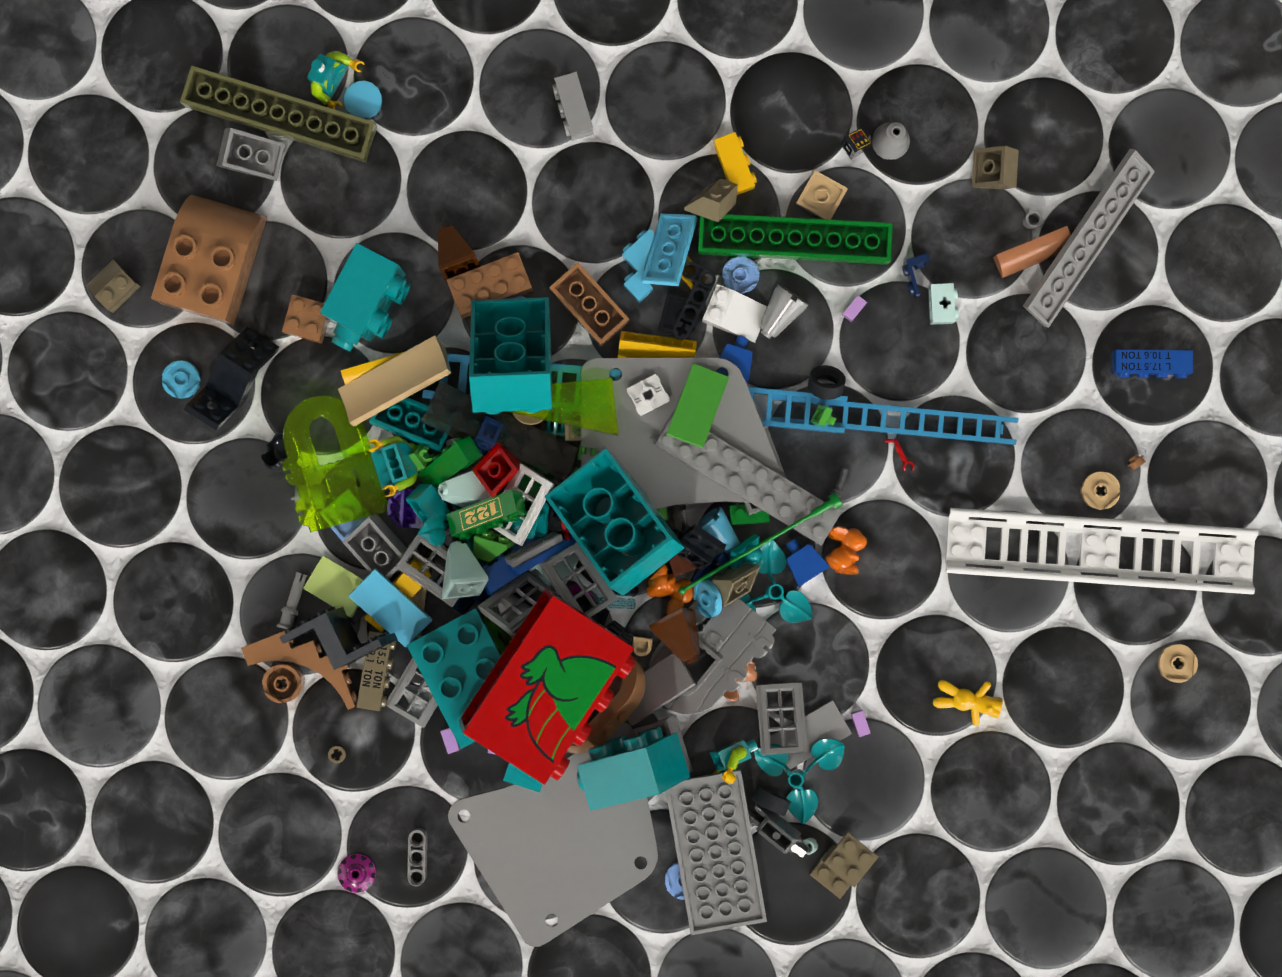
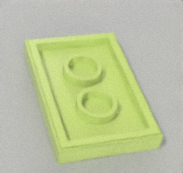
M322 556L303 589L332 607L335 606L336 609L343 607L347 616L352 618L359 606L348 596L363 579L329 558Z

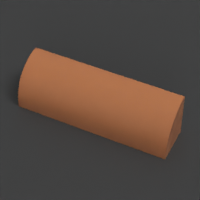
M1065 226L995 255L993 259L1001 278L1056 257L1071 236L1068 227Z

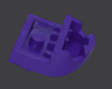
M413 489L397 490V493L389 498L387 513L396 526L420 529L423 524L406 501V498L414 491Z

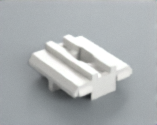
M656 374L627 388V393L631 397L640 416L670 401ZM651 390L654 396L645 400L643 394Z

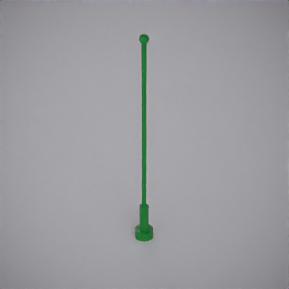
M836 492L832 493L831 495H829L830 500L811 510L810 514L794 522L793 524L789 525L783 530L777 532L771 537L765 539L764 541L748 549L742 554L736 556L735 558L719 566L713 571L707 573L706 575L690 583L689 585L685 587H680L678 589L679 594H685L686 590L702 582L703 580L707 579L713 574L719 572L725 567L731 565L732 563L748 555L754 550L760 548L761 546L777 538L783 533L789 531L795 526L801 524L802 522L806 521L812 516L815 518L816 516L827 511L833 506L836 509H838L839 507L843 506L842 501L840 500Z

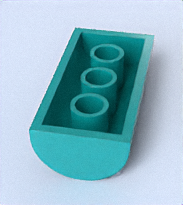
M405 398L372 416L369 424L442 452L446 446L445 441L451 435L456 417L410 398Z

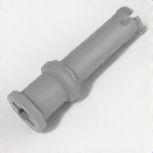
M295 573L286 607L283 606L281 610L283 613L276 627L288 629L293 626L295 616H298L297 607L308 575Z

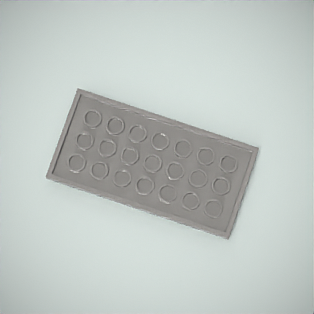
M741 769L732 771L737 776L733 784H727L722 779L724 772L688 778L666 790L691 935L767 922Z

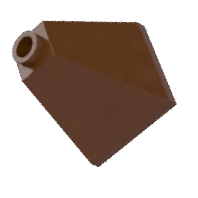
M444 225L438 230V267L446 284H448L447 279L481 267L475 252L452 225Z
M680 608L649 625L652 632L682 662H687L689 665L698 660L697 656L700 655L693 608Z

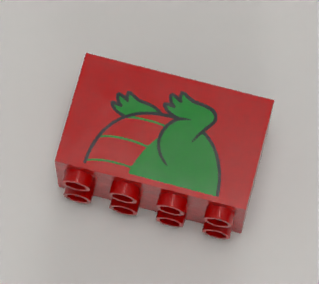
M545 588L460 717L459 723L462 732L545 785L550 777L558 781L570 763V760L565 755L571 744L574 743L580 747L589 736L592 726L587 721L594 709L602 713L610 704L614 692L609 690V686L617 675L625 679L634 667L636 658L631 656L634 648L623 638Z

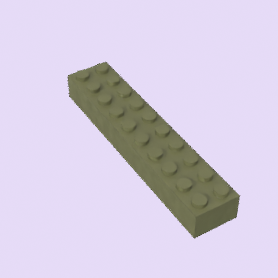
M195 66L190 68L180 100L184 107L365 163L367 162L377 130V125L373 121Z

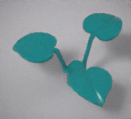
M452 504L453 507L457 508L456 511L462 509V507ZM431 514L422 524L418 535L424 537L434 546H441L446 539L445 529L448 524L445 521L443 522L439 514ZM475 535L471 536L470 539L463 540L467 542V546L472 553ZM476 558L481 567H483L485 560Z
M771 540L760 548L762 557L755 564L760 567L758 572L761 574L768 573L771 584L765 590L766 594L750 599L747 593L739 599L755 612L756 607L752 602L767 597L776 600L781 599L783 602L779 606V613L782 619L790 623L811 620L813 617L812 609L807 598L801 592L794 590L789 591L784 598L783 587L776 584V581L773 579L771 573H781L785 569L787 561L781 548L774 540Z
M830 738L817 741L811 748V754L816 759L804 771L800 769L790 771L789 767L785 765L789 759L788 754L761 755V748H758L754 751V755L760 768L770 776H779L782 774L783 768L786 769L787 775H789L788 782L790 786L797 788L792 790L786 798L791 802L788 810L801 824H805L811 819L818 807L816 792L812 789L804 790L802 787L806 778L805 774L817 762L824 770L836 769L842 762L845 745L839 740ZM771 744V747H781V745Z

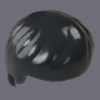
M282 430L277 432L273 439L266 444L267 452L261 455V459L270 470L277 471L291 467L297 462L300 455L297 438L290 431Z

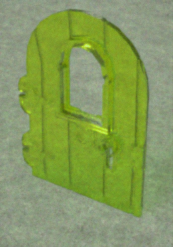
M311 397L294 407L288 415L283 429V442L287 459L284 460L282 468L284 472L290 470L291 474H286L285 478L289 484L296 485L300 499L295 503L296 513L303 512V515L297 516L301 525L308 526L310 533L374 514L387 512L388 503L384 490H381V484L371 452L368 451L371 447L370 444H367L369 441L363 423L361 422L353 427L349 423L343 401L335 397ZM323 417L332 423L342 451L343 460L319 465L312 439L309 437V426L313 419ZM352 469L357 471L356 475L352 472ZM355 476H356V477L358 476L359 483H360V486H361V487H359V488H358V486H357V483H356V480H355Z

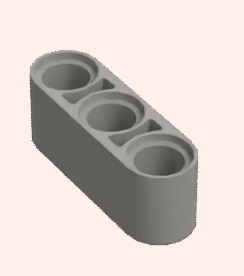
M415 828L408 837L407 878L412 886H420L427 877L428 836L423 828ZM420 833L423 836V841L416 842L413 839V834ZM413 853H421L422 860L415 861ZM413 872L421 873L422 880H414Z

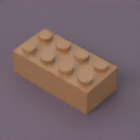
M518 252L447 279L462 319L471 316L472 300L513 299L533 292Z
M578 262L549 287L550 291L600 347L629 323V318Z

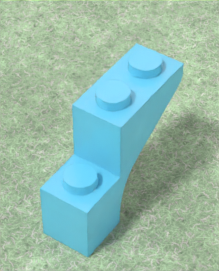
M651 229L648 231L643 230L636 237L638 240L634 244L629 243L623 249L624 253L622 254L624 260L636 271L635 274L631 272L624 279V287L638 303L653 291V287L650 284L642 282L644 268L654 239V232Z

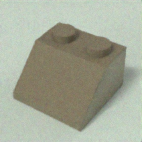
M1007 146L974 149L972 187L1000 190L1016 188L1019 150Z
M719 179L702 189L684 207V210L719 222L736 204L738 184L732 183L729 180Z
M114 259L86 285L93 296L112 313L141 287Z
M742 564L737 569H728L724 574L717 575L711 580L720 592L723 608L751 592L760 569L758 565Z

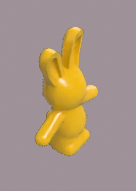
M945 680L938 682L940 690L952 695L953 698L937 697L933 700L935 707H955L961 711L971 709L972 724L974 726L980 724L979 712L999 718L1003 699L1001 697L985 695L991 687L990 682H984L975 694L969 689H959Z

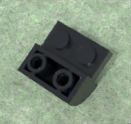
M696 524L692 527L687 525L677 537L685 547L677 555L700 570L712 564L714 557L722 553L726 547V544Z

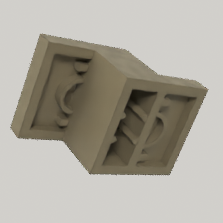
M847 832L836 846L832 844L810 872V876L841 899L851 885L855 888L877 860L878 856Z

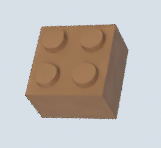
M292 295L282 332L323 344L329 322L320 313L324 303Z

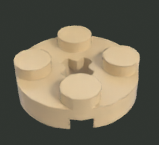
M1096 472L1085 478L1080 493L1084 502L1089 507L1096 510L1108 509L1119 500L1120 484L1112 474ZM1104 486L1105 494L1098 495L1096 488Z
M1172 644L1163 648L1158 657V669L1161 676L1171 682H1186L1192 675L1194 676L1198 668L1196 655L1188 646L1182 644ZM1176 658H1179V661L1183 663L1178 669L1173 665V661H1176Z

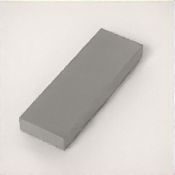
M552 531L545 537L539 538L506 556V563L514 568L564 541L562 535Z

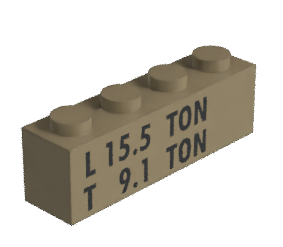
M371 630L369 631L368 640L384 632ZM396 641L365 656L356 708L381 711L382 707L386 706L387 696H384L385 688H389L390 677H387L388 669H392L393 658H391V651L395 650Z

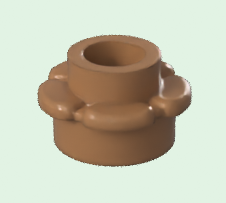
M1136 454L1128 460L1130 463L1128 467L1130 466L1133 471L1146 462L1143 459L1144 455L1139 456Z

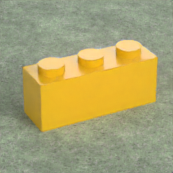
M736 132L714 139L713 144L726 180L738 184L737 195L753 190L755 188L754 183H757L754 172L750 173L748 155L743 154L742 147H744L741 136L737 137Z

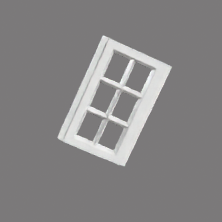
M520 463L519 471L509 480L504 492L509 490L522 492L523 500L525 501L527 498L533 503L526 517H520L523 523L517 534L510 531L513 522H509L507 527L502 526L493 529L516 544L523 546L546 501L544 496L551 492L554 484ZM524 474L531 478L525 492L518 488ZM537 481L542 486L534 499L528 493L533 483Z

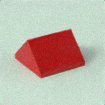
M496 443L472 471L489 495L494 497L519 471L520 460L500 443Z

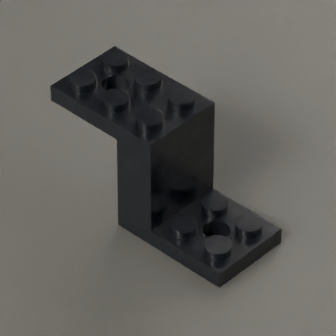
M246 327L219 352L206 386L186 404L184 410L217 431L246 402L258 371L278 352L279 346L258 334L255 330Z
M335 606L315 614L316 616L301 621L297 626L294 625L286 629V634L280 636L281 642L284 644L301 638L315 630L334 670L351 664L398 640L395 633L387 635L385 632L367 640L363 644L360 643L344 608L336 609Z

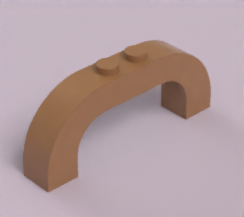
M637 660L627 677L622 679L620 690L611 700L608 707L602 713L599 712L589 723L592 729L585 742L580 747L572 743L567 752L582 754L587 753L590 748L602 745L638 707L645 692L646 677L642 666Z

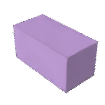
M858 295L842 315L852 322L867 302Z
M863 710L850 713L858 737L871 734Z
M451 729L441 730L447 753L459 751L460 747Z

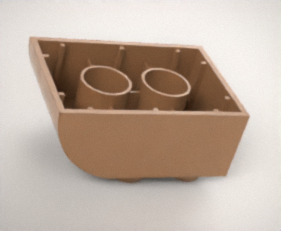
M190 195L181 206L173 224L151 299L162 305L234 326L267 216L200 196Z

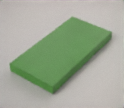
M693 363L666 435L703 448L729 377Z

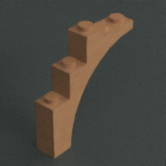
M283 631L241 648L248 666L267 661H285L308 667L319 673L333 685L341 695L348 710L357 706L358 696L355 691L351 690L350 684L352 681L350 675L344 671L351 667L350 664L334 670L328 657H322L321 654L324 652L320 642L317 643L316 640L294 648L295 640L282 644L280 636L286 634Z

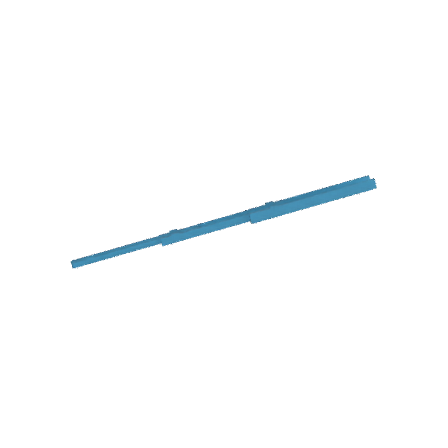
M447 353L449 362L460 363L458 393L447 392V375L439 380L438 391L423 390L422 398L472 403L471 394H466L470 356ZM551 363L552 371L558 372L555 402H552V409L550 410L581 414L579 399L581 369L583 366ZM611 369L609 377L617 381L622 377V372L618 369ZM563 373L577 374L574 404L560 403ZM748 387L752 399L754 394L768 395L766 420H761L763 426L841 434L844 433L845 429L1008 445H1016L1017 442L1014 439L1000 438V435L1003 434L1001 422L1018 423L1019 418L847 402L848 396L826 400L818 398L812 393ZM772 400L786 401L785 418L771 417ZM792 402L805 403L804 420L790 418ZM811 404L824 405L832 409L830 406L843 407L842 423H834L833 426L826 424L825 427L811 423V420H809ZM849 407L862 409L861 425L847 424ZM868 409L881 410L880 427L866 426ZM887 411L901 412L899 429L885 427ZM906 413L920 414L918 430L904 429ZM925 415L939 416L937 432L924 431ZM944 416L958 418L956 434L943 433ZM963 418L977 419L975 436L962 435ZM982 420L996 421L994 438L981 436Z

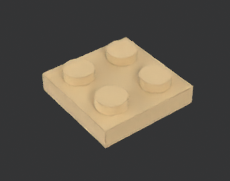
M814 170L796 205L821 219L831 220L848 188Z

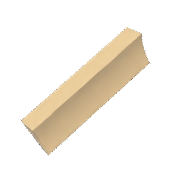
M434 335L340 387L338 391L345 405L349 423L354 427L451 374L445 345Z

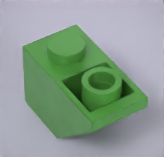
M487 529V532L474 536L473 555L475 558L490 562L516 543L503 534L494 533L492 530Z

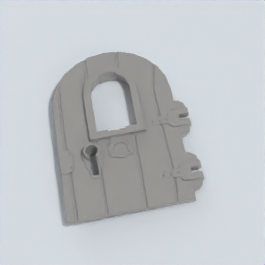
M740 599L724 608L722 607L720 614L712 617L706 625L703 623L707 618L698 611L696 607L698 604L697 600L689 607L695 611L699 647L706 650L707 654L711 655L715 661L699 679L696 686L664 705L669 710L681 714H695L712 707L727 690L733 692L741 686L736 682L737 679L742 683L746 680V666L754 657L757 659L762 658L768 653L766 649H763L765 645L769 649L773 647L775 642L773 633L777 629ZM663 642L658 645L652 654L649 669L673 654Z

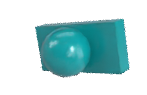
M753 534L731 551L730 560L759 544V536ZM758 548L732 563L730 567L737 569L745 562L751 565L757 564L762 557L760 549Z

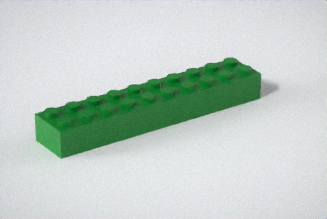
M728 214L717 222L700 216L698 255L888 265L891 262L893 223Z

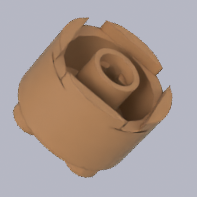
M283 663L275 665L268 669L263 676L262 685L264 693L271 701L276 703L292 701L302 693L305 677L300 669L292 664ZM285 679L287 686L281 687L282 683L280 680Z

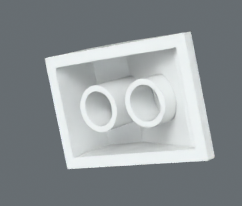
M717 284L702 322L733 335L745 337L748 341L755 343L767 306Z

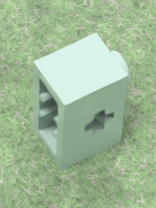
M954 283L930 284L928 286L930 325L953 324L959 316L958 307H955V300L958 297L957 288H954ZM943 299L945 303H948L945 308H943V305H940Z

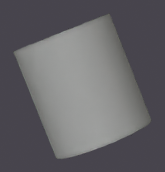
M1031 210L1023 217V225L1029 230L1036 229L1043 222V215L1038 210ZM1030 215L1036 217L1037 224L1029 222Z

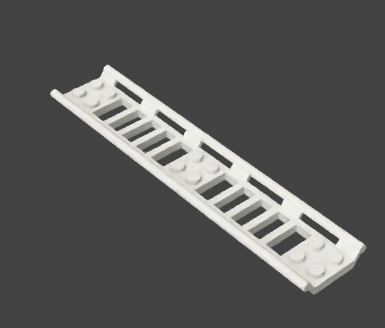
M950 508L945 554L946 573L1254 594L1255 588L1252 583L1254 547L1258 536V529ZM969 517L1006 519V522L971 520ZM1026 521L1053 522L1064 524L1063 526L1028 524L1026 523ZM1084 525L1121 527V529L1085 528ZM987 527L1001 528L999 560L985 559ZM1009 529H1020L1018 562L1007 561ZM1141 529L1167 530L1179 532L1178 534L1142 532ZM1028 530L1039 531L1037 563L1026 562ZM1047 531L1058 532L1056 564H1046ZM1067 533L1081 534L1079 566L1065 565ZM1199 533H1209V534H1223V535H1236V536H1235V538H1227V537L1198 536V535H1199ZM1121 536L1135 537L1133 570L1119 569ZM1143 538L1154 539L1152 571L1141 570ZM1162 539L1173 540L1171 572H1160ZM1181 541H1192L1190 574L1179 573ZM1201 542L1214 543L1212 575L1199 574ZM966 564L1001 566L1003 569L966 567ZM1023 568L1058 570L1061 573L1024 571ZM1081 572L1115 574L1118 577L1081 575ZM1138 576L1172 578L1175 581L1139 579ZM1196 580L1228 582L1233 585L1196 583Z

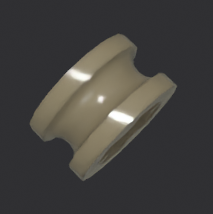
M334 746L328 752V758L333 763H340L346 757V752L341 746ZM335 749H339L338 752H342L340 760H335L336 757L334 759L332 757Z

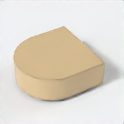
M633 636V652L638 656L648 655L651 651L653 638Z

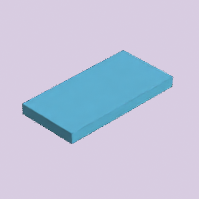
M661 213L642 277L644 284L679 286L698 219L696 215Z
M376 568L348 596L390 634L395 633L398 641L405 647L432 621V618Z

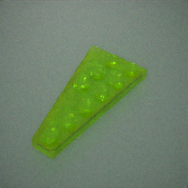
M612 378L552 384V409L541 410L536 413L505 411L615 436L619 435Z

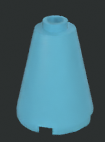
M721 507L718 510L714 508L699 520L701 522L699 527L726 544L722 554L730 559L731 551L740 545V542L724 510Z

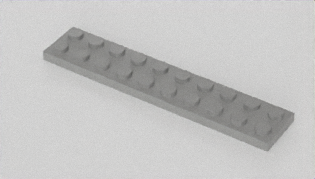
M1129 149L1024 303L1023 307L1043 326L1050 327L1155 171L1136 150Z
M673 416L655 444L660 449L787 526L810 514L811 510L825 503L710 432L703 448L666 435ZM832 507L815 518L812 516L792 529L822 546L842 512Z

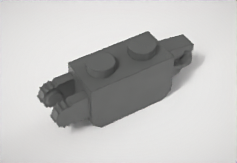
M756 804L754 807L764 819H761L754 812L748 813L750 821L758 826L756 829L758 833L782 853L795 852L800 857H803L808 852L809 848L800 837L802 833L779 814L769 811L759 804Z

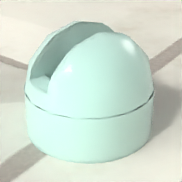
M807 838L803 840V843L809 848L806 854L810 855L816 852L818 849L816 839Z

